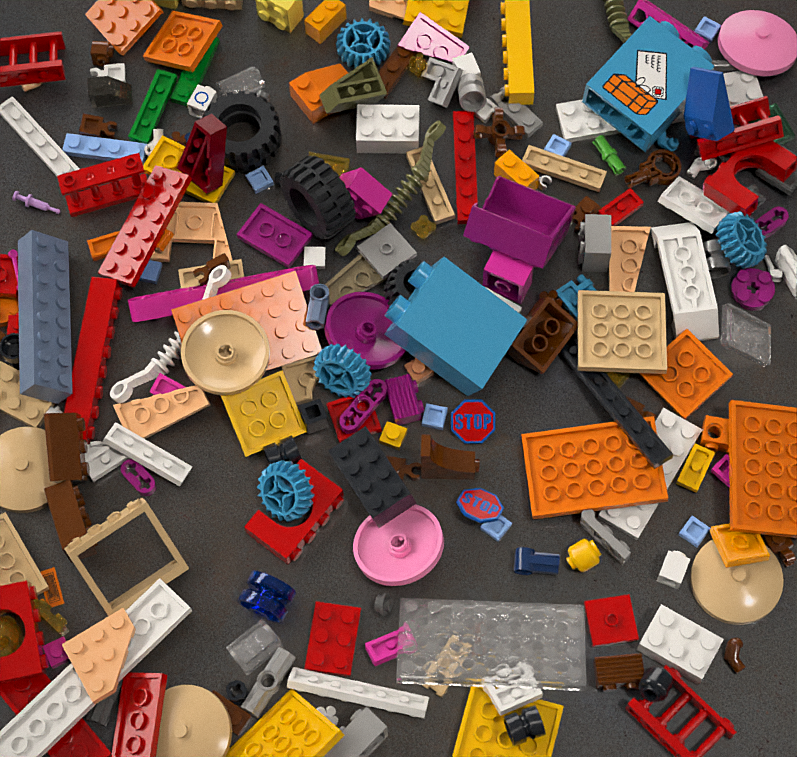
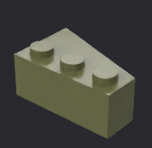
M371 57L350 73L331 84L319 96L326 113L329 114L357 108V104H376L387 95L373 57Z

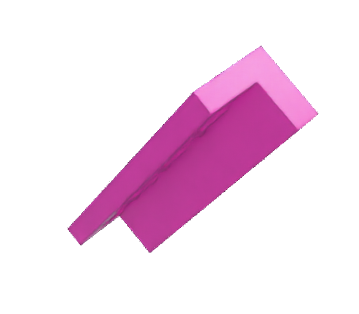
M638 0L627 18L628 21L639 28L644 22H639L634 17L639 9L645 12L646 19L651 16L656 21H667L672 24L679 32V39H685L684 43L686 44L691 43L694 46L706 49L710 43L648 0Z

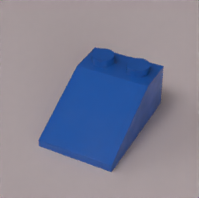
M698 67L690 68L684 109L685 128L688 135L718 141L735 131L723 72Z

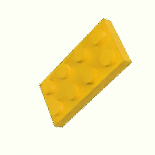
M162 135L143 165L144 173L150 175L155 165L182 173L177 169L185 146ZM224 166L223 186L208 194L192 181L185 193L205 203H218L233 179L235 171Z

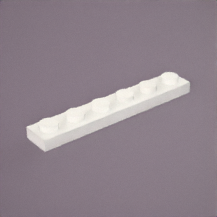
M13 96L0 105V115L56 176L79 170L76 164Z
M296 667L292 668L287 682V688L295 689L296 691L336 698L344 702L358 703L367 707L385 709L389 712L403 713L412 717L424 718L429 702V697Z

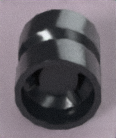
M11 333L0 341V353L7 365L19 370V334Z
M292 435L281 439L278 445L271 443L263 447L269 465L278 461H292L294 465L302 459Z
M535 705L523 709L520 715L514 712L503 716L504 724L513 746L525 743L527 737L536 739L546 734L541 716Z

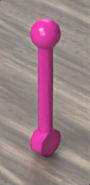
M12 249L8 252V255L13 261L18 282V264L16 260L18 253Z

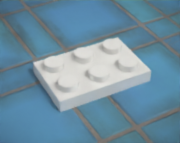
M679 176L660 195L658 200L666 208L673 210L686 220L693 222L711 234L716 230L719 221L730 214L727 210L704 196L703 190Z

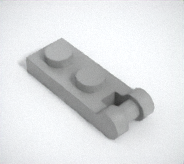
M504 86L500 89L499 93H494L489 97L490 101L503 108V115L514 126H524L527 138L543 126V122L525 105L509 103V101L505 104L502 102L504 98L508 100V97L504 96Z
M592 509L583 510L580 517L581 526L623 565L631 554L628 545L622 540L618 541L607 525L599 523L595 519V512Z

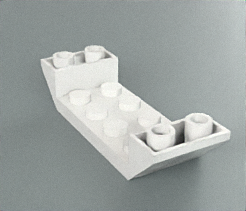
M693 222L652 227L650 230L654 248L659 249L674 317L672 322L674 338L676 339L684 330L688 329L699 341L718 339V307L700 231Z

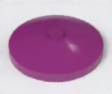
M353 292L340 297L330 307L324 325L329 345L335 346L338 343L341 347L346 345L350 350L354 348L355 353H361L360 357L367 360L366 365H369L370 369L389 367L399 361L406 351L384 335L392 324V321L385 317L389 309L387 304L389 300H385V297L371 292Z

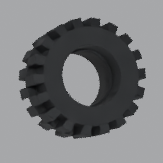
M409 259L406 263L403 261L394 268L384 286V291L386 292L384 296L385 300H389L387 303L389 307L399 295H402L407 300L409 299L411 293L406 290L404 282H408L413 272L421 264V260L416 259L413 262L412 259Z

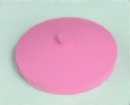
M757 10L741 11L727 18L721 26L718 35L720 52L732 66L745 73L757 76H773L785 72L796 61L797 34L786 21L774 14Z
M415 504L380 528H378L369 515L356 532L353 543L354 557L360 570L370 580L387 586L406 585L421 579L435 567L443 552L444 536L437 518L426 508Z

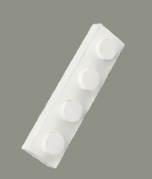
M118 423L113 425L104 438L103 443L179 487L192 469V466Z

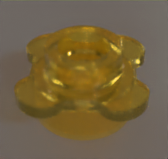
M419 52L417 56L410 58L409 70L415 73L416 77H420L422 71L426 70L427 63L423 59V54Z
M421 215L417 222L411 224V229L420 238H426L432 231L436 230V224L430 222L428 216Z

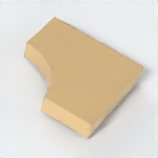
M317 356L281 366L296 405L313 401L312 393L320 379L315 376L316 371L313 369Z

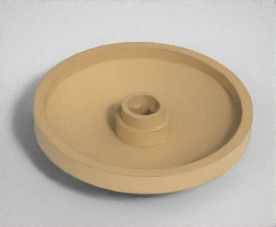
M219 310L202 316L190 326L182 341L181 359L187 376L197 387L216 395H234L248 390L262 378L269 364L270 346L264 329L252 317L238 311Z
M19 427L1 434L0 508L15 513H30L45 508L49 504L44 488L58 484L50 482L45 430L37 427Z
M714 540L709 541L700 549L691 567L690 583L696 601L707 614L724 623L745 625L761 620L773 610L782 594L783 573L778 559L767 546L766 548L770 554L768 561L728 568L725 567Z
M179 685L165 690L156 757H225L231 744L232 723L224 703L215 694L199 686Z

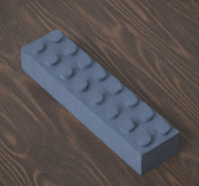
M31 230L18 240L20 394L58 404L73 394L68 241Z

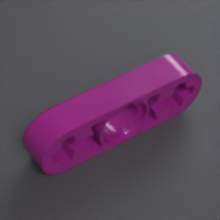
M374 379L370 381L369 386L357 396L341 415L339 421L343 432L347 434L355 433L387 396V385L383 380ZM380 386L382 393L376 392L372 400L370 397L373 395V387L379 388ZM365 401L369 403L370 408L367 411H360L357 405ZM355 412L357 416L353 420L354 425L352 426L351 424H349L348 426H346L345 420L347 419L348 421H350L354 417Z

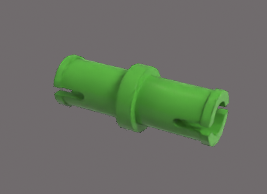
M604 135L595 138L592 143L601 153L602 160L608 163L616 176L626 170V166L617 156L615 148L612 149Z

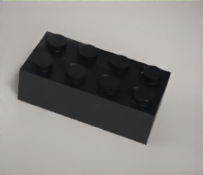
M366 426L329 450V453L378 528L417 504Z

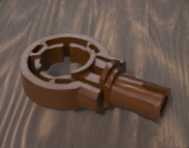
M656 150L648 156L647 161L640 163L639 171L625 176V183H631L627 186L628 188H633L643 182L649 183L650 186L654 184L669 185L679 176L682 167L681 162L671 151ZM663 158V162L668 163L671 172L662 173L663 171L656 167L655 162H659Z

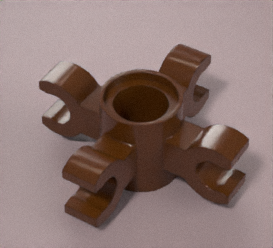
M495 107L494 113H492V127L476 125V130L473 131L474 139L488 138L490 143L495 145V157L500 158L507 151L506 139L522 140V135H525L524 126L510 127L509 123L503 120V108Z

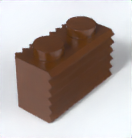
M641 653L594 658L593 664L597 689H603V692H614L618 687H626V690L639 689V682L644 674Z

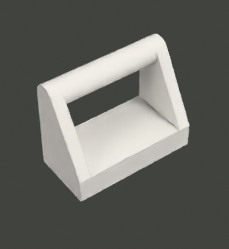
M783 245L779 248L773 263L777 269H782V278L793 296L796 297L797 255L790 247Z

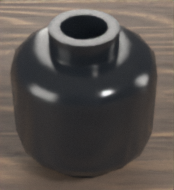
M654 666L649 667L644 672L638 688L647 701H664L673 686V679L666 669Z

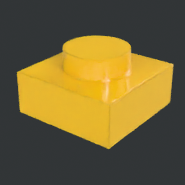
M387 421L380 436L379 444L400 451L408 432L407 428Z

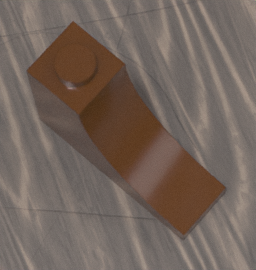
M421 434V479L474 480L475 472L479 473V459H475V451L448 448L436 443L431 438V435Z

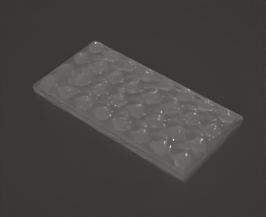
M400 598L396 683L586 691L584 605Z

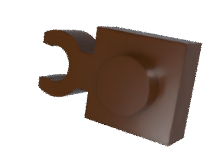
M83 113L79 135L100 138V135L104 134L107 138L114 139L115 133L108 130L111 128L117 129V123L114 121L104 123V117Z
M587 195L576 206L571 223L577 224L574 228L575 233L580 231V222H584L585 214L598 215V211L602 208Z
M386 456L402 481H404V476L409 477L412 481H419L420 475H415L412 471L414 469L421 470L420 463L414 462L406 465V458Z

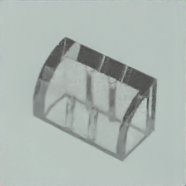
M253 66L216 83L223 97L227 96V93L230 92L236 94L238 91H245L246 94H249V92L254 93L257 89L266 87L258 68Z
M261 619L228 645L226 649L248 676L273 656L278 647L283 648L284 646L275 632Z

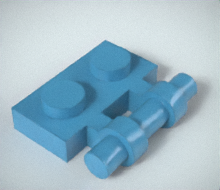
M583 274L579 275L576 279L580 283L578 286L571 280L556 290L558 293L556 298L562 300V305L577 322L578 290L597 291L593 287L594 283Z

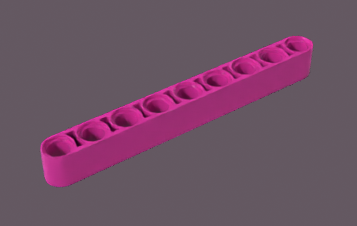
M305 265L230 279L227 284L218 288L217 295L293 271L297 273L302 291H307L313 285L319 284L316 265ZM207 284L129 299L128 304L132 322L172 316L171 309L202 300Z

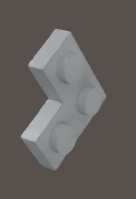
M429 57L422 76L426 79L435 81L428 100L447 108L463 70Z

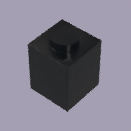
M320 398L299 406L308 434L329 427L328 418Z

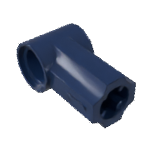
M526 547L516 548L513 572L519 575H532L534 573L558 575L560 554L536 552L534 549Z

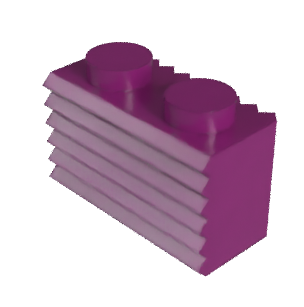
M410 374L384 380L387 385V397L395 424L403 425L421 420V413L424 412L422 400H417L415 394L419 393L416 380L412 381Z

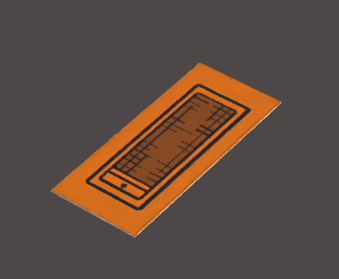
M55 567L41 571L40 573L49 587V590L43 592L47 608L64 604Z

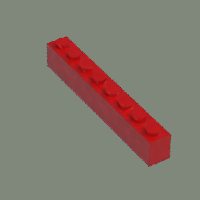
M91 277L72 371L73 394L67 397L64 413H78L81 415V418H84L86 429L83 431V440L87 441V445L95 437V427L93 425L94 420L98 419L99 406L97 405L98 400L102 399L103 396L102 379H105L107 376V366L105 364L106 359H109L111 355L110 339H113L115 335L113 323L114 319L117 320L119 314L117 303L122 298V287L119 286L117 279Z

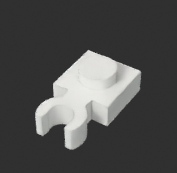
M124 63L104 65V70L98 68L90 69L91 76L97 75L96 78H90L92 85H99L102 82H105L106 87L126 85V68Z

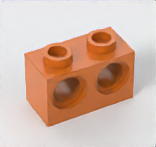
M706 415L702 424L703 430L699 445L713 452L721 451L729 455V419ZM713 432L718 438H712L708 433Z

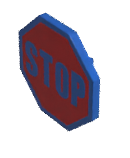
M464 399L451 412V431L464 443H483L495 431V411L482 399Z
M482 488L465 489L456 501L464 516L479 523L498 521L504 510L497 495Z

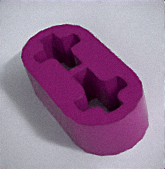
M774 207L758 218L755 223H758V227L760 226L761 228L768 225L766 230H762L763 236L768 238L784 227L789 214L783 207ZM775 215L777 217L780 215L782 216V219L778 218L775 221H773Z
M127 459L122 463V475L140 495L146 497L156 491L155 480L140 463L133 459ZM129 466L131 468L135 467L138 475L134 476L131 472L128 473L127 468ZM141 479L145 483H149V489L142 488Z

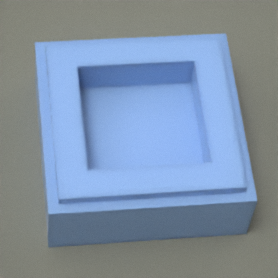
M704 16L694 32L712 43L722 25Z
M553 134L544 150L565 157L572 143Z
M264 166L245 175L255 194L274 185Z
M426 403L422 426L443 430L448 408Z
M500 515L498 521L485 522L480 529L499 542L512 526V523Z
M691 516L679 532V536L698 548L710 531V527L694 516Z

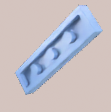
M67 133L62 150L68 156L106 161L139 153L144 165L146 158L144 148L147 144Z

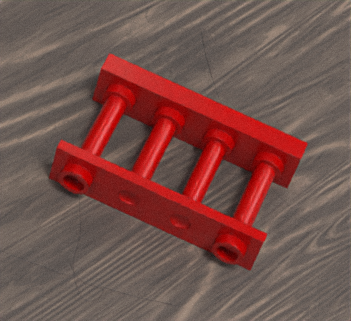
M62 31L0 38V56L9 55V65L0 66V87L66 80L62 60H58V50L66 49ZM49 51V61L37 62L38 52ZM29 53V63L17 64V54Z
M764 96L730 106L734 126L740 125L741 127L735 128V131L718 141L700 137V139H697L701 160H708L784 137L782 121L779 115L769 118L771 115L768 97ZM756 119H760V120H761V121H757V122H754V123H751V124L748 123V122L753 121V120H756ZM689 135L690 139L696 138V136Z
M139 153L57 176L62 196L67 195L65 198L71 217L137 199L147 181Z
M667 665L663 668L672 676L673 686L682 695L660 717L657 716L656 718L649 712V707L654 702L647 701L646 699L637 701L633 698L625 708L674 757H703L723 735L730 740L736 734L732 722L725 717H720L681 679V674L675 668H669ZM690 701L699 712L678 734L674 733L672 735L666 729V724ZM707 718L717 729L695 751L690 752L684 746V741Z

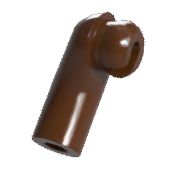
M735 637L729 639L726 643L724 657L737 674L745 669L746 666L739 658L743 642L740 638Z

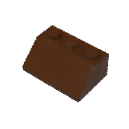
M549 296L536 302L525 317L528 320L506 352L517 363L541 374H544L578 328V322Z
M45 413L44 423L50 482L61 483L69 479L72 483L87 481V475H90L89 463L85 461V453L88 452L87 441L83 440V431L86 429L84 418H81V415L78 413Z

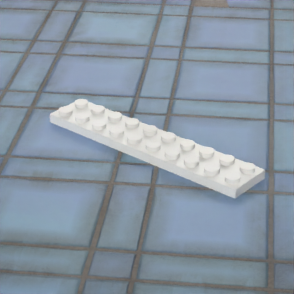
M741 70L723 73L730 106L763 97L756 75L748 74ZM582 100L556 104L555 109L563 138L569 142L597 138L600 135L607 136L620 133L582 103ZM684 111L675 119L673 123L685 121Z
M160 578L126 610L136 631L134 637L131 638L124 668L121 669L117 682L124 678L192 611ZM72 663L0 731V757H42L96 705L92 702Z

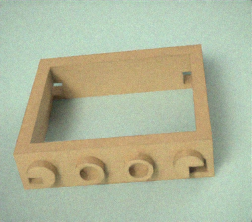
M143 497L134 502L130 501L127 504V508L121 512H113L107 517V521L101 525L96 524L87 530V534L81 538L76 537L72 539L73 541L64 548L108 616L122 608L126 611L159 578L167 584L189 569ZM145 512L174 560L108 603L77 555Z

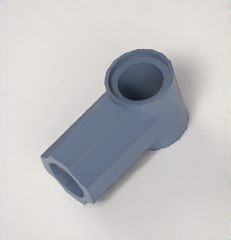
M315 284L310 289V300L305 325L313 330L324 328L327 308L329 307V289L324 284Z

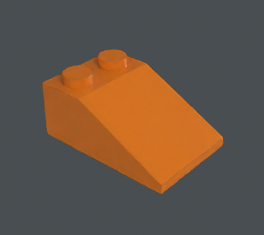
M341 63L306 72L289 82L290 96L312 124L329 115L326 113L319 95L331 84L348 74Z

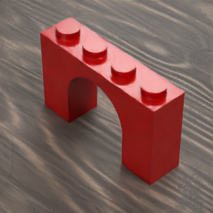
M773 140L735 151L726 163L722 162L717 171L705 179L703 195L729 213L741 211L744 216L746 214L750 216L757 209L759 196L741 185L736 180L735 175L746 168H758L784 182L796 171L797 156Z
M302 459L297 464H299L300 470H306V477H311L308 482L314 486L311 492L315 494L311 498L313 509L309 518L298 526L284 527L258 510L244 526L246 534L287 565L292 560L296 561L302 553V547L306 543L309 544L316 536V530L320 525L323 527L329 521V514L334 508L337 510L344 502L343 489Z
M27 580L0 586V613L10 612L18 614L25 625V638L19 649L10 655L0 657V684L46 675L45 668L49 667L47 655L43 654L42 645H45L43 631H39L38 622H41L39 608H35L34 602L37 599L35 585L32 586Z

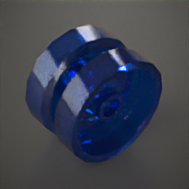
M253 570L246 581L250 589H243L237 602L259 617L275 623H282L288 612L284 605L292 604L297 594L290 585L274 576Z

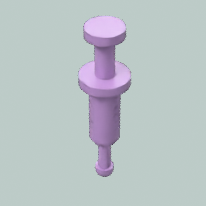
M15 191L12 200L16 201L18 199L25 202V207L32 206L43 211L50 210L56 212V214L60 213V209L50 207L48 203L33 198L31 194L27 197L19 195V191Z

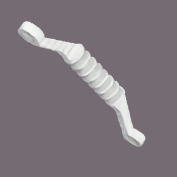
M224 265L217 266L210 273L202 300L216 296L218 288L224 286L230 280L231 272ZM174 332L177 340L168 339L172 345L171 347L163 345L166 353L157 352L161 358L160 360L152 358L145 370L117 382L112 387L110 396L117 403H123L130 398L134 387L157 378L159 373L163 375L169 373L166 365L174 367L175 364L172 358L180 360L177 352H181L182 343L178 332Z

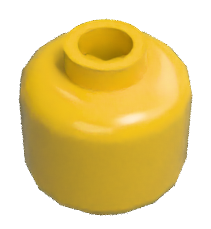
M582 539L568 548L569 557L566 559L573 570L578 568L580 572H586L600 562L599 556L602 554L593 540Z

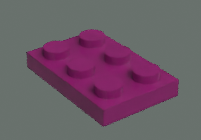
M260 203L237 233V238L285 267L290 268L304 250V247L313 238V233Z

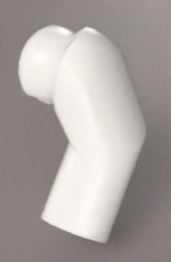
M153 129V140L144 148L147 156L151 154L162 135L164 136L163 129Z
M699 157L695 159L686 174L694 179L700 171L715 168L717 161L715 158L702 161Z

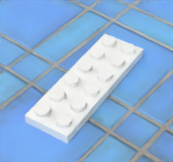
M663 408L655 421L658 437L673 453V458L662 464L666 488L668 489L703 429ZM659 503L601 510L598 518L633 539L638 540Z

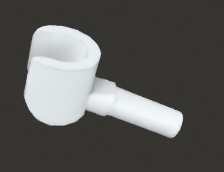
M547 175L539 176L538 188L542 191L546 190L547 186L542 182L551 185L552 179Z
M765 255L764 259L772 277L771 279L773 282H781L782 269H774L769 255Z

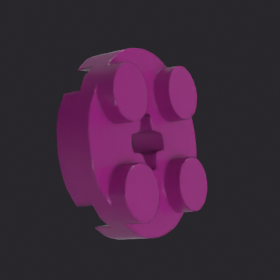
M754 268L740 270L733 279L731 296L734 301L736 299L743 309L751 311L761 310L771 302L775 293V285L770 273ZM755 286L758 290L755 293H751V290L747 289V287Z

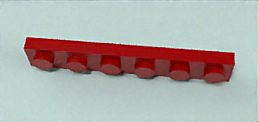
M453 111L457 224H467L472 206L478 203L475 139L473 134L474 112Z

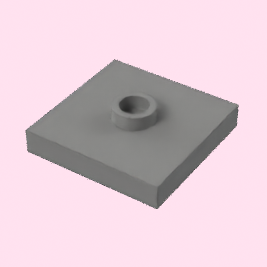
M391 223L357 246L360 254L383 280L390 276L394 268L404 261L406 263L407 260L417 256V252Z

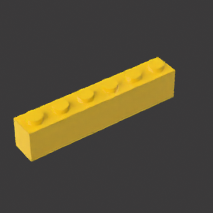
M504 0L500 4L501 15H504V18H501V31H505V35H502V47H506V51H503V63H507V68H504V80H508V84L504 85V96L508 97L509 103L533 105L534 77L529 0Z

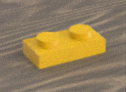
M695 443L676 484L697 493L715 452Z

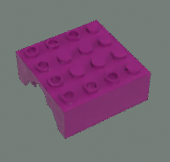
M498 176L482 209L478 207V203L472 206L463 236L469 238L472 242L489 246L494 251L506 253L513 259H520L528 262L533 267L543 269L566 237L576 207Z

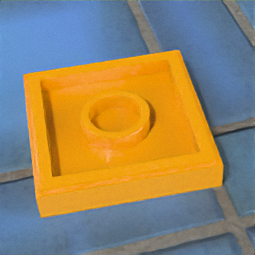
M730 523L711 526L709 532L726 568L769 560L770 554L760 534L730 531Z

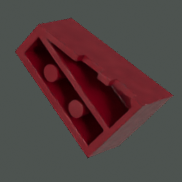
M212 113L195 121L177 166L179 171L189 175L192 178V182L206 194L223 186L227 126Z

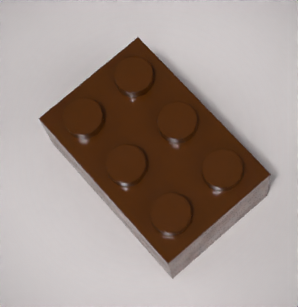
M69 479L46 487L44 491L62 550L69 561L73 563L64 548L73 541L72 539L76 537L81 538L87 534V530L91 527L92 522L89 513L86 512L84 507L86 503L82 492L80 493L78 485L74 486ZM98 542L77 555L78 558L81 560L96 555L95 546H98Z

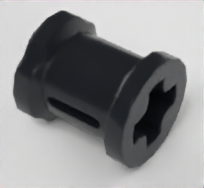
M235 680L226 687L228 699L237 706L242 705L249 694L245 683ZM240 688L242 695L237 694L235 697L233 691H238Z

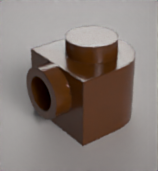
M92 41L90 54L93 65L102 67L109 65L110 58L114 57V46H110L109 41Z

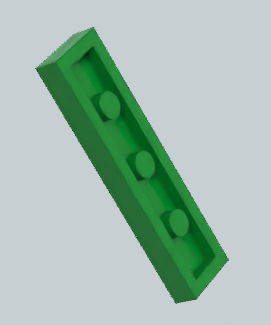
M215 37L194 72L182 71L170 97L171 102L188 107L187 103L197 85H201L220 43L218 37Z
M157 69L129 133V141L145 144L151 142L153 129L157 128L178 79L177 74Z

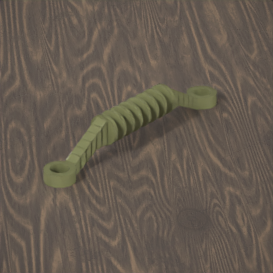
M603 0L610 31L625 43L632 34L629 31V22L625 13L626 9L623 6L624 1Z
M436 121L427 130L420 159L410 169L414 175H405L409 182L401 180L400 183L403 189L395 188L398 196L392 194L393 202H387L388 208L382 210L383 215H374V218L367 226L343 237L335 248L337 253L341 256L347 255L357 240L377 233L390 224L389 219L397 221L394 213L401 215L402 211L399 207H408L404 200L412 202L413 199L409 194L417 195L418 192L415 187L423 188L420 180L424 182L429 180L434 141L440 138L446 129V126L441 121Z

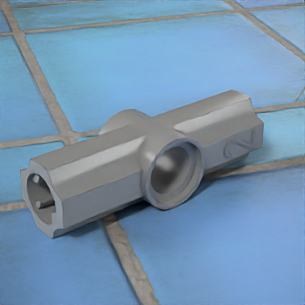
M278 647L264 671L258 675L257 682L241 705V708L250 715L259 718L273 694L279 690L280 683L296 657L285 649ZM266 678H273L275 680L271 687H264L262 685Z

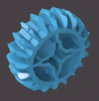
M361 18L360 22H357L354 19L353 24L347 23L346 28H341L340 34L337 36V53L343 63L347 62L348 67L354 65V68H356L371 57H373L375 64L380 66L381 60L385 61L386 55L390 52L389 34L385 32L384 26L379 27L378 21L372 23L371 19H369L367 22H364L363 18ZM353 39L354 42L348 47V43ZM378 41V46L373 49L374 43Z
M739 211L730 213L719 221V225L716 227L718 231L716 236L719 238L717 243L721 245V250L724 251L725 257L730 259V263H735L736 267L741 266L744 269L757 265L765 258L767 243L764 242V239L766 237L763 236L762 230L758 227V223L754 222L753 217L749 218L748 214L744 216Z
M338 343L335 346L330 344L322 349L315 358V365L313 367L316 371L315 376L320 378L319 383H323L325 388L331 390V393L335 392L339 397L343 395L345 398L348 396L355 398L370 384L372 373L369 371L370 366L366 365L367 360L360 357L361 353L357 354L354 352V348L350 350L346 345L341 347Z
M292 461L272 463L262 471V475L258 478L260 484L257 488L261 490L258 496L263 499L261 505H266V512H272V518L278 517L279 521L286 520L288 522L301 518L302 515L310 510L309 507L313 504L311 498L315 495L311 492L314 486L308 482L311 477H306V470H300L299 464L293 465Z

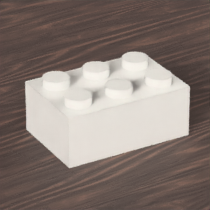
M357 104V153L406 154L408 151L419 148V105Z
M661 604L639 643L637 651L663 666L667 665L669 668H675L681 676L699 685L724 639Z

